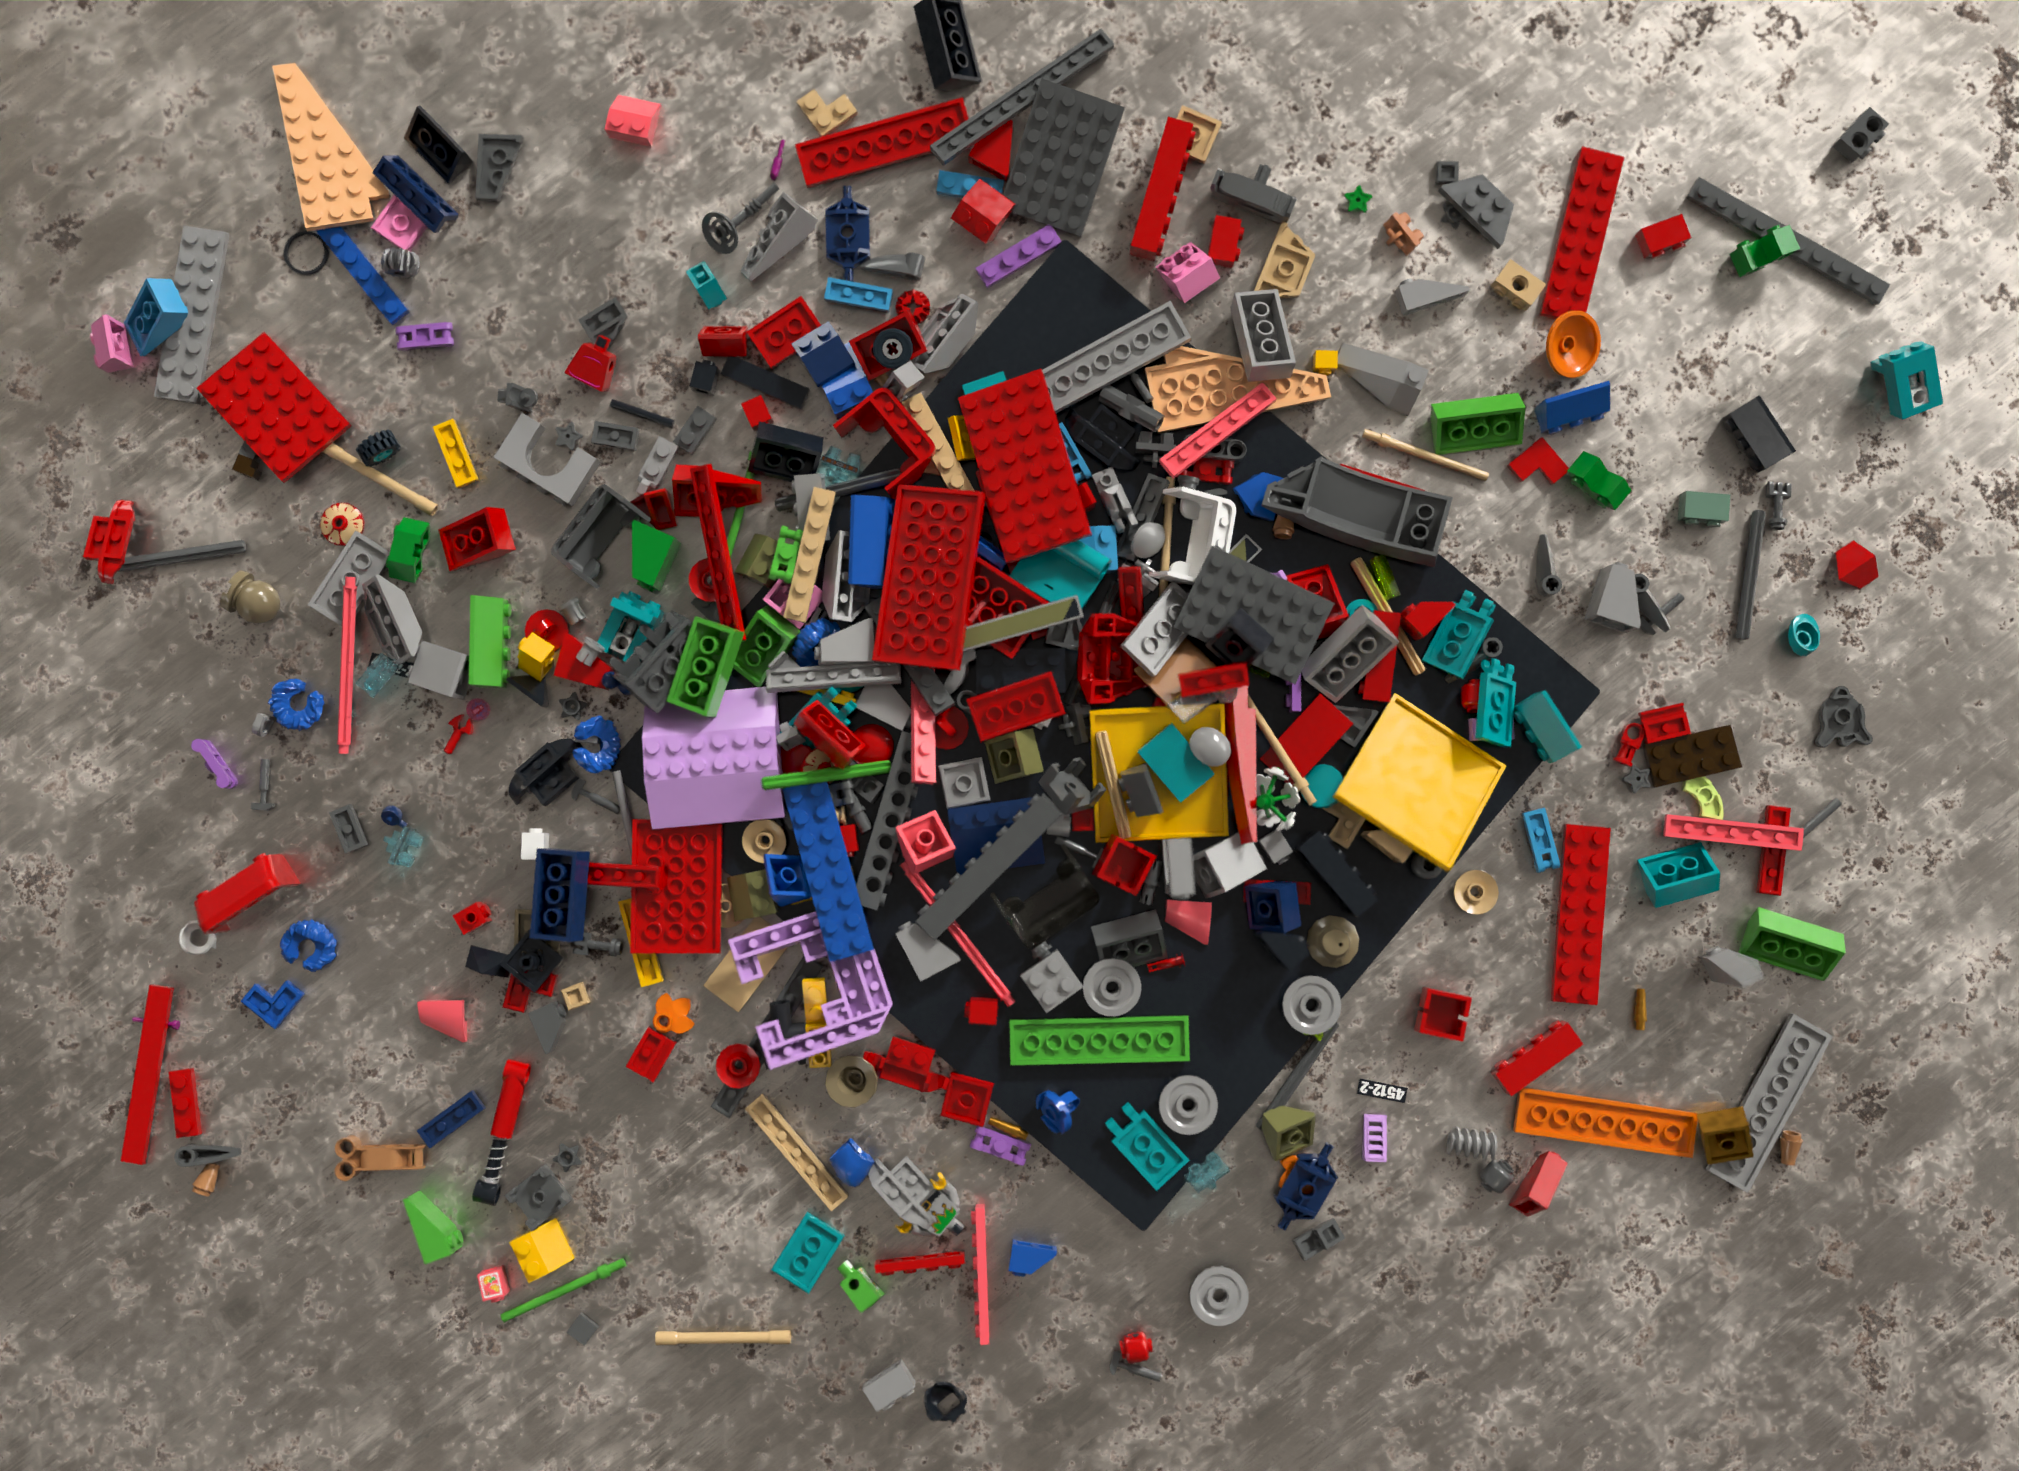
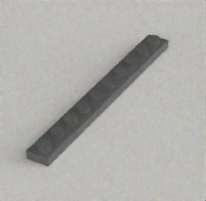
M1100 28L931 144L930 151L943 166L1033 105L1041 78L1062 85L1114 49L1115 44Z
M1700 177L1696 179L1686 199L1758 239L1767 235L1766 231L1776 225H1779L1780 228L1786 226ZM1792 229L1800 249L1789 257L1875 305L1881 302L1890 286L1889 283Z

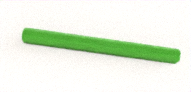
M885 760L849 765L843 770L840 767L768 776L761 779V786L763 790L886 774L890 773L891 762Z

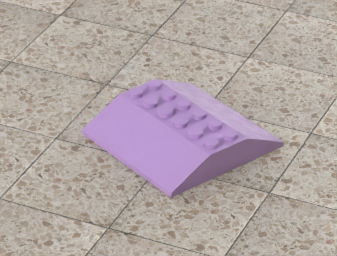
M766 687L725 690L716 717L704 716L669 702L658 714L648 707H644L642 732L644 783L653 830L785 818L783 788L763 790L761 786V779L763 777L783 775L781 746L776 739V736L780 734L777 692L767 693Z

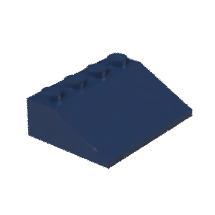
M1032 798L948 809L951 838L956 847L954 857L957 873L962 875L967 870L964 866L973 857L977 860L982 855L980 850L988 842L993 844L998 839L996 834L1004 826L1009 828L1014 823L1011 819L1020 810L1025 812L1030 807L1027 803ZM1042 835L1008 868L1044 864Z

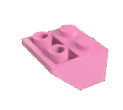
M1191 242L1183 245L1177 252L1163 259L1160 264L1155 266L1173 294L1184 303L1220 279L1212 258Z
M779 579L763 598V601L784 617L791 584L784 583V580ZM814 585L807 620L814 613L816 607L823 602L822 590ZM787 619L799 630L805 624L803 622Z

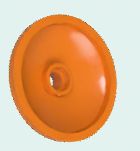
M1568 311L1559 316L1552 324L1546 340V354L1550 366L1557 374L1568 378L1580 377L1587 373L1595 364L1601 347L1599 327L1592 316L1583 311Z

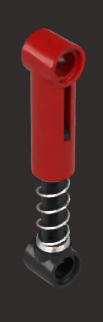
M508 1059L502 1075L503 1084L490 1132L494 1136V1138L492 1137L493 1143L492 1147L489 1148L491 1151L489 1158L487 1157V1167L484 1168L486 1169L485 1174H483L482 1179H478L474 1187L472 1201L496 1206L502 1188L498 1179L500 1177L499 1170L503 1167L501 1162L505 1157L504 1150L508 1147L506 1142L513 1136L524 1088L531 1073V1064Z

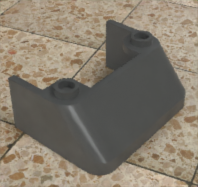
M602 484L594 491L553 544L551 554L579 577L598 589L599 585L592 580L600 572V563L597 559L623 526L630 528L633 520L639 522L640 517L648 522L651 518L606 484Z

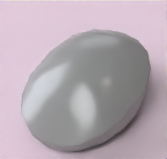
M1147 522L1140 526L1132 540V553L1140 558H1148L1159 552L1165 542L1163 526L1153 522Z
M1202 727L1197 729L1190 738L1191 751L1202 763L1209 766H1220L1228 760L1231 753L1230 742L1217 729Z

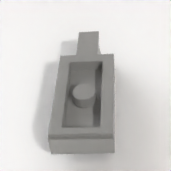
M660 436L658 437L639 473L637 480L640 481V484L636 490L638 494L642 495L649 492L651 488L656 489L657 486H660L680 448L678 445Z

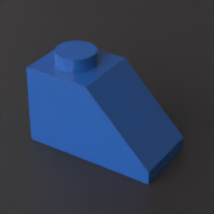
M1013 1240L1009 1271H1012L1013 1275L1020 1277L1032 1274L1057 1255V1247Z

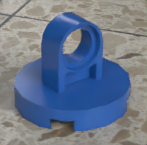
M1047 1090L1037 1096L1036 1108L1037 1110L1041 1108L1043 1113L1041 1119L1052 1132L1056 1134L1061 1132L1063 1134L1072 1126L1070 1113L1079 1105L1080 1099L1072 1091L1059 1097L1054 1092Z

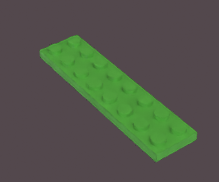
M1189 1016L1010 1020L1011 1065L1190 1061Z

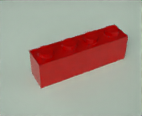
M1373 610V614L1398 639L1401 613ZM1397 645L1364 676V681L1360 680L1358 693L1362 694V699L1390 702Z
M1563 1020L1553 1022L1548 1026L1549 1030L1547 1032L1535 1035L1530 1039L1531 1043L1526 1047L1521 1046L1512 1052L1513 1056L1508 1060L1503 1059L1494 1065L1495 1069L1491 1073L1507 1095L1513 1096L1584 1045L1568 1022Z

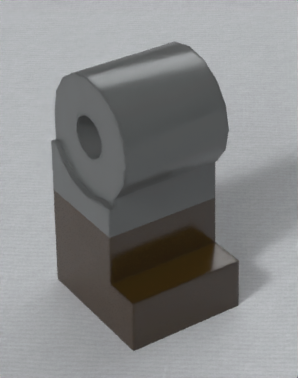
M245 441L240 448L232 470L259 481L262 473L257 468L261 458Z

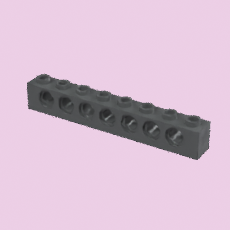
M904 731L901 732L856 885L862 906L878 910L879 906L884 907L887 894L883 892L886 884L890 885L893 877V872H890L892 863H897L900 851L896 850L899 841L895 830L896 827H889L886 819L889 815H896L898 818L897 826L904 824L905 820L909 821L912 812L909 804L911 799L915 800L919 788L915 786L916 783H911V781L906 785H902L899 782L901 773L908 772L911 775V763H907L905 760L906 753L911 751V733ZM897 793H901L905 798V802L901 806L894 805L892 801L893 796ZM884 836H888L892 840V845L888 849H884L880 845V840ZM878 857L883 858L886 862L883 870H877L874 867V861ZM870 879H876L879 882L880 886L876 892L868 889L867 884Z

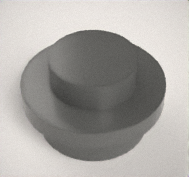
M1044 941L1032 949V958L1038 957L1039 960H1042L1051 954L1049 951L1052 948L1051 944L1048 945Z

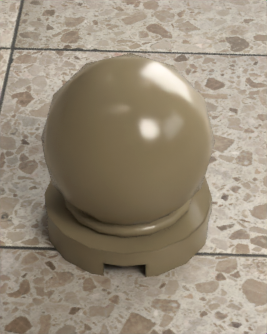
M240 570L234 574L228 582L232 585L227 594L223 592L221 595L220 606L230 613L237 610L238 615L251 623H266L275 618L281 607L278 591L267 582L261 580L254 581V576L249 572Z

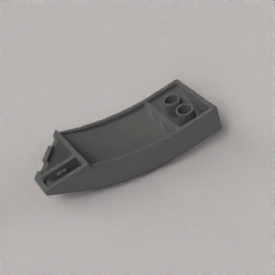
M1321 456L1314 463L1306 467H1300L1287 474V477L1280 481L1268 484L1262 507L1304 528L1337 541L1392 558L1435 567L1453 497L1384 481L1341 466Z

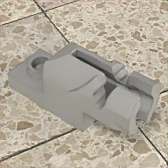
M1113 467L1093 474L1092 479L1117 532H1125V527L1121 520L1123 518L1127 520L1130 529L1135 528L1138 525L1137 519L1122 485L1119 484Z

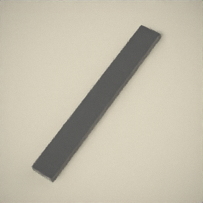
M804 956L776 1000L790 1001L791 1018L804 999L802 979L817 978L824 966L816 960L806 963ZM770 1011L761 1025L771 1022ZM756 1032L748 1046L754 1049L759 1056L761 1069L764 1059L760 1047V1039ZM738 1061L736 1068L742 1069L743 1063ZM724 1084L711 1107L730 1118L749 1086L738 1089Z

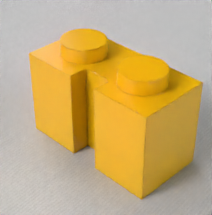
M532 632L528 638L524 637L518 645V668L541 682L553 667L554 658L552 656L554 655L555 647Z

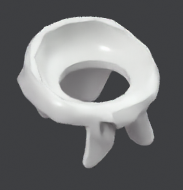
M198 920L189 921L181 929L179 943L185 953L200 955L206 954L211 948L216 949V936L218 933L208 934V941L202 947L192 944L191 937L193 931L200 929Z

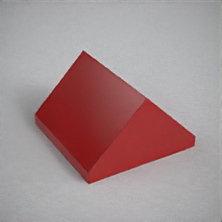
M704 326L698 333L702 357L746 356L748 326Z

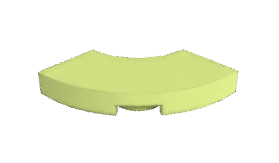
M1703 776L1683 781L1682 791L1690 794L1696 800L1699 808V817L1723 820L1722 799L1708 778Z

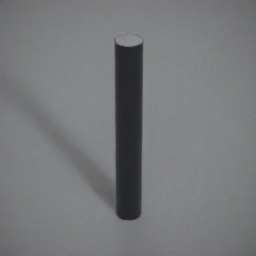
M615 399L611 400V408L669 428L674 426L675 420Z

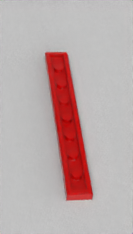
M712 464L694 467L690 469L720 624L745 632ZM745 633L742 640H746Z
M149 985L121 1162L139 1165L146 1164L174 992L172 987Z

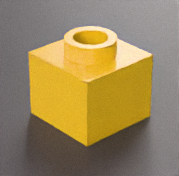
M1316 350L1314 352L1312 373L1330 376L1331 373L1337 370L1338 351Z

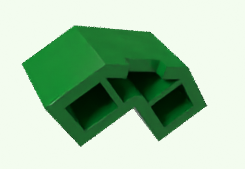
M1776 225L1766 231L1767 235L1751 243L1749 240H1745L1736 245L1737 249L1729 255L1739 278L1765 268L1766 265L1777 260L1780 261L1800 249L1790 225L1782 228Z
M1585 451L1580 454L1567 470L1572 484L1586 492L1602 508L1608 507L1616 510L1632 491L1625 478L1608 471L1599 457Z
M404 517L400 524L394 528V538L390 554L386 560V567L389 570V578L415 583L423 571L422 552L430 541V524Z

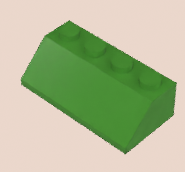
M1519 393L1431 404L1430 424L1434 453L1441 455L1522 444L1526 407Z
M470 595L469 685L479 688H507V683L509 682L506 680L510 677V671L507 670V661H510L511 657L510 648H507L508 639L511 637V627L508 626V617L511 616V604H508V600L504 598Z
M695 616L667 702L704 716L716 717L745 632Z
M1758 907L1748 920L1739 949L1740 954L1822 981L1826 980L1846 953L1844 934Z

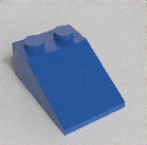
M850 343L844 345L855 365L822 385L837 419L845 416L873 393Z

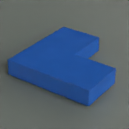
M287 980L275 995L272 996L257 983L253 985L241 1002L273 1029H277L304 997L305 993Z

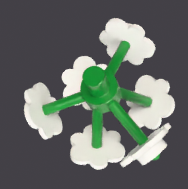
M1279 767L1266 768L1264 772L1269 776L1256 775V797H1258L1256 806L1261 808L1257 811V824L1272 828L1274 824L1280 823L1276 830H1287L1293 826L1295 822L1293 817L1296 813L1292 811L1285 817L1280 813L1279 808L1273 805L1276 801L1282 800L1284 806H1289L1291 809L1295 808L1296 804L1300 802L1298 790L1291 783H1286L1284 789L1281 790V796L1273 797L1271 793L1275 790L1276 780L1285 781L1289 778L1283 775L1284 771Z

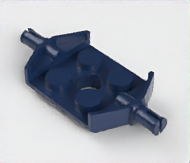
M843 186V198H841V201L825 209L826 258L828 261L843 267L846 281L854 282L853 269L871 259L870 211L868 207L853 201L851 186H847V188ZM851 227L854 230L853 234L850 237H844L841 234L843 228Z
M1325 1142L1324 1147L1318 1154L1296 1155L1298 1158L1278 1195L1274 1194L1275 1200L1284 1211V1216L1278 1224L1279 1228L1286 1231L1291 1220L1314 1219L1338 1179L1328 1159L1334 1148L1332 1144ZM1306 1185L1313 1186V1190L1309 1194L1302 1193V1188Z

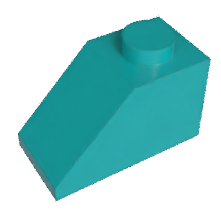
M705 261L686 271L708 310L720 306L727 299Z

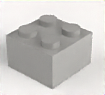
M1058 949L1021 973L1022 979L1046 1013L1083 988V985Z

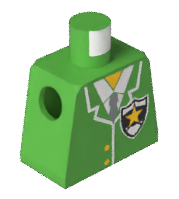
M846 1260L837 1268L845 1278L840 1283L841 1287L860 1313L868 1310L885 1295L883 1290L863 1267L855 1270L850 1262ZM855 1279L859 1281V1287L856 1286Z

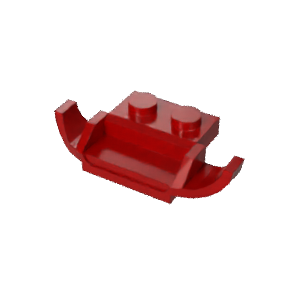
M116 501L111 510L110 517L93 516L83 557L87 560L98 561V576L102 583L113 584L114 575L125 562L124 559L135 521V513L132 508L133 501Z
M893 1036L887 1056L870 1051L864 1052L863 1058L874 1067L875 1073L880 1079L888 1080L920 1092L947 1089L949 1078L929 1070L935 1049Z

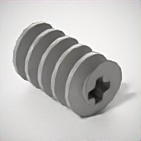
M1454 1127L1448 1135L1447 1154L1450 1155L1452 1150L1455 1149L1456 1155L1459 1156L1461 1151L1464 1150L1465 1157H1468L1470 1152H1473L1474 1159H1477L1479 1153H1482V1159L1486 1160L1488 1154H1490L1493 1161L1497 1151L1496 1135L1493 1132L1487 1135L1485 1131H1480L1478 1134L1477 1130L1474 1129L1469 1133L1467 1128H1463L1460 1131L1459 1127Z

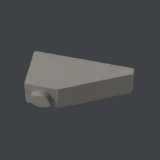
M1407 279L1399 283L1400 286L1395 290V294L1402 315L1405 316L1464 297L1470 290L1468 286L1423 279L1415 281Z

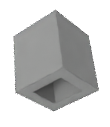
M1275 829L1258 840L1271 863L1278 862L1280 865L1290 859L1289 854L1293 851L1280 830L1277 831Z

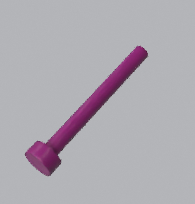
M137 1017L132 1019L133 1022L143 1023L144 1018ZM174 1020L169 1022L168 1026L178 1030L180 1021Z

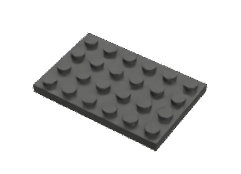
M1041 78L1003 194L1016 204L1011 212L1082 237L1125 107Z
M1212 545L1173 627L1207 643L1227 620L1242 608L1274 638L1264 653L1252 665L1296 684L1334 603Z

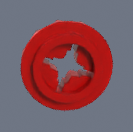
M914 289L904 291L898 297L895 305L897 315L910 310L906 306L910 305L912 299H914L915 304L919 308H915L913 317L917 324L923 322L930 313L929 299L922 291Z

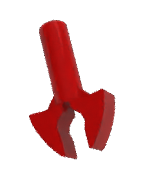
M460 714L449 721L448 724L453 726L454 732L444 749L445 753H453L463 734L472 735V718H468L466 725L462 728L460 721L463 719L464 714Z

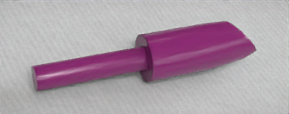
M781 139L777 157H774L770 172V178L773 181L777 179L783 160L781 155L785 144L784 139Z

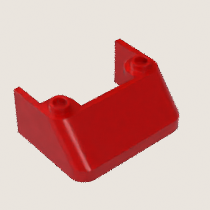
M878 388L833 424V427L841 438L858 425L867 433H875L882 427L886 429L909 457L901 465V475L885 487L889 496L895 499L898 484L912 485L922 476L935 455L936 447L895 395L887 388Z
M265 853L260 854L253 859V864L211 891L205 890L196 896L197 900L194 902L199 927L204 935L228 932L230 928L227 922L281 887L298 886L301 884L283 854H270L267 856Z

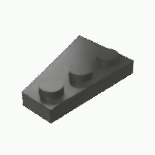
M478 135L476 199L478 201H500L524 140L522 135Z

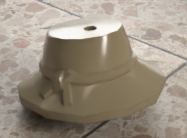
M1329 915L1316 920L1308 931V950L1311 957L1322 966L1337 968L1348 964L1358 952L1359 936L1355 926L1345 918Z
M847 1055L835 1060L827 1070L825 1086L829 1096L840 1106L855 1108L867 1103L877 1091L878 1078L874 1067L863 1057Z

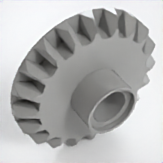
M1103 959L1095 963L1088 970L1084 977L1083 993L1088 1005L1097 1013L1105 1016H1119L1127 1013L1136 1005L1141 994V981L1137 971L1129 963L1122 959ZM1111 981L1116 982L1117 987L1115 990L1109 991L1106 989L1107 983Z
M1306 976L1294 981L1287 988L1283 997L1282 1007L1285 1018L1294 1029L1304 1034L1315 1035L1329 1030L1336 1023L1341 1012V999L1337 989L1328 980L1318 976ZM1309 999H1315L1316 1007L1311 1011L1307 1010L1306 1002Z
M1187 1075L1170 1081L1164 1087L1160 1095L1159 1109L1163 1121L1169 1128L1180 1134L1192 1135L1204 1131L1212 1124L1217 1114L1218 1102L1214 1090L1205 1080ZM1185 1099H1192L1194 1101L1193 1107L1189 1110L1182 1108V1103Z
M1213 1266L1197 1275L1192 1283L1190 1291L1192 1308L1202 1321L1210 1325L1225 1326L1232 1324L1243 1315L1248 1305L1249 1293L1246 1283L1231 1268ZM1215 1291H1224V1296L1221 1299H1214L1213 1294Z

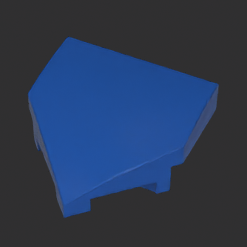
M1261 472L1234 487L1235 494H1238L1244 506V512L1267 521H1274L1276 513L1262 507V502L1267 485L1274 481L1278 482L1283 478Z

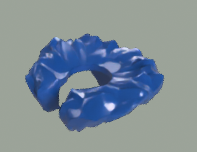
M821 618V620H816V622H810V625H805V628L800 630L793 646L794 651H792V655L796 658V662L800 667L818 666V660L814 659L813 647L818 644L819 640L841 631L837 622H830L825 618Z
M288 679L278 682L273 686L271 690L272 697L269 699L268 704L271 706L270 711L273 712L276 722L287 729H298L301 731L303 729L307 730L314 722L319 721L323 705L325 704L324 696L319 694L318 691H313L307 696L306 707L301 711H295L290 706V700L294 695L302 691L305 692L306 683L300 679Z
M596 716L576 726L574 737L577 740H585L591 736H597L601 740L600 751L597 753H591L581 747L573 750L572 754L578 765L587 772L599 773L602 770L611 769V765L615 764L614 761L617 760V755L620 753L621 739L616 731L617 728L614 726V722L605 720L602 716Z
M312 919L310 921H298L296 924L293 923L289 930H286L280 941L281 955L290 964L299 957L298 947L300 942L305 939L313 941L315 952L303 961L304 970L307 969L311 972L321 970L323 966L331 963L336 957L335 947L337 940L334 939L333 933H330L324 924H320L318 921L315 922Z

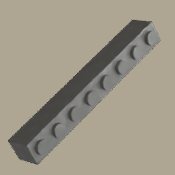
M1045 793L1040 797L1036 794L1027 803L1030 807L1025 812L1020 810L1011 819L1014 823L1009 828L1004 826L996 834L998 839L993 844L988 842L980 850L982 855L977 860L973 857L964 866L967 870L962 875L957 873L949 881L951 886L946 891L941 889L933 897L935 902L930 907L926 904L917 913L920 917L916 922L934 940L1062 814L1060 809Z

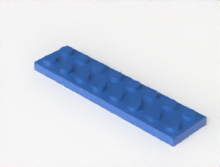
M828 782L783 788L830 962L874 950Z

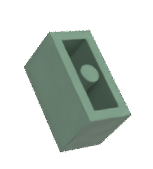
M1685 491L1679 494L1678 521H1685L1686 525H1699V522L1707 523L1708 527H1720L1721 524L1729 521L1731 495Z

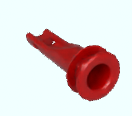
M1182 954V956L1147 964L1150 973L1178 965L1180 967L1182 964L1185 965Z

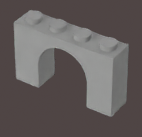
M521 413L494 456L499 461L498 466L508 472L511 469L518 473L516 477L527 484L529 481L537 484L535 489L546 495L550 492L555 495L553 500L564 507L567 503L573 507L601 462L577 447L562 471L552 476L537 474L531 465V452L545 428L540 423Z
M1191 838L1161 840L1165 893L1176 900L1190 899L1189 894H1195Z

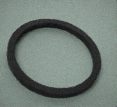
M301 231L292 235L286 242L284 259L294 272L302 275H311L320 271L326 264L328 247L318 234L311 231ZM303 235H311L318 238L324 247L322 262L318 267L310 271H301L294 268L288 258L290 244L296 238Z

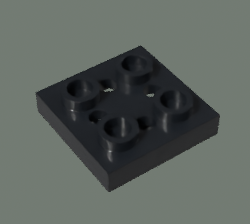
M528 930L500 965L535 993L565 957L543 939L530 938V930Z

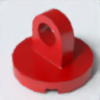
M550 609L539 610L532 614L526 622L525 637L528 638L533 632L555 647L554 652H557L561 649L565 633L569 634V623L557 611Z
M952 706L938 716H935V746L937 748L945 750L954 749L967 738L969 730L968 720L958 708Z

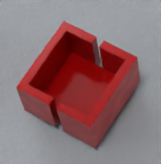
M1111 834L1092 874L1137 896L1156 855Z
M1422 987L1419 1006L1423 1010L1417 1013L1414 1030L1423 1034L1464 1042L1467 1022L1458 1019L1459 1015L1469 1016L1472 997Z

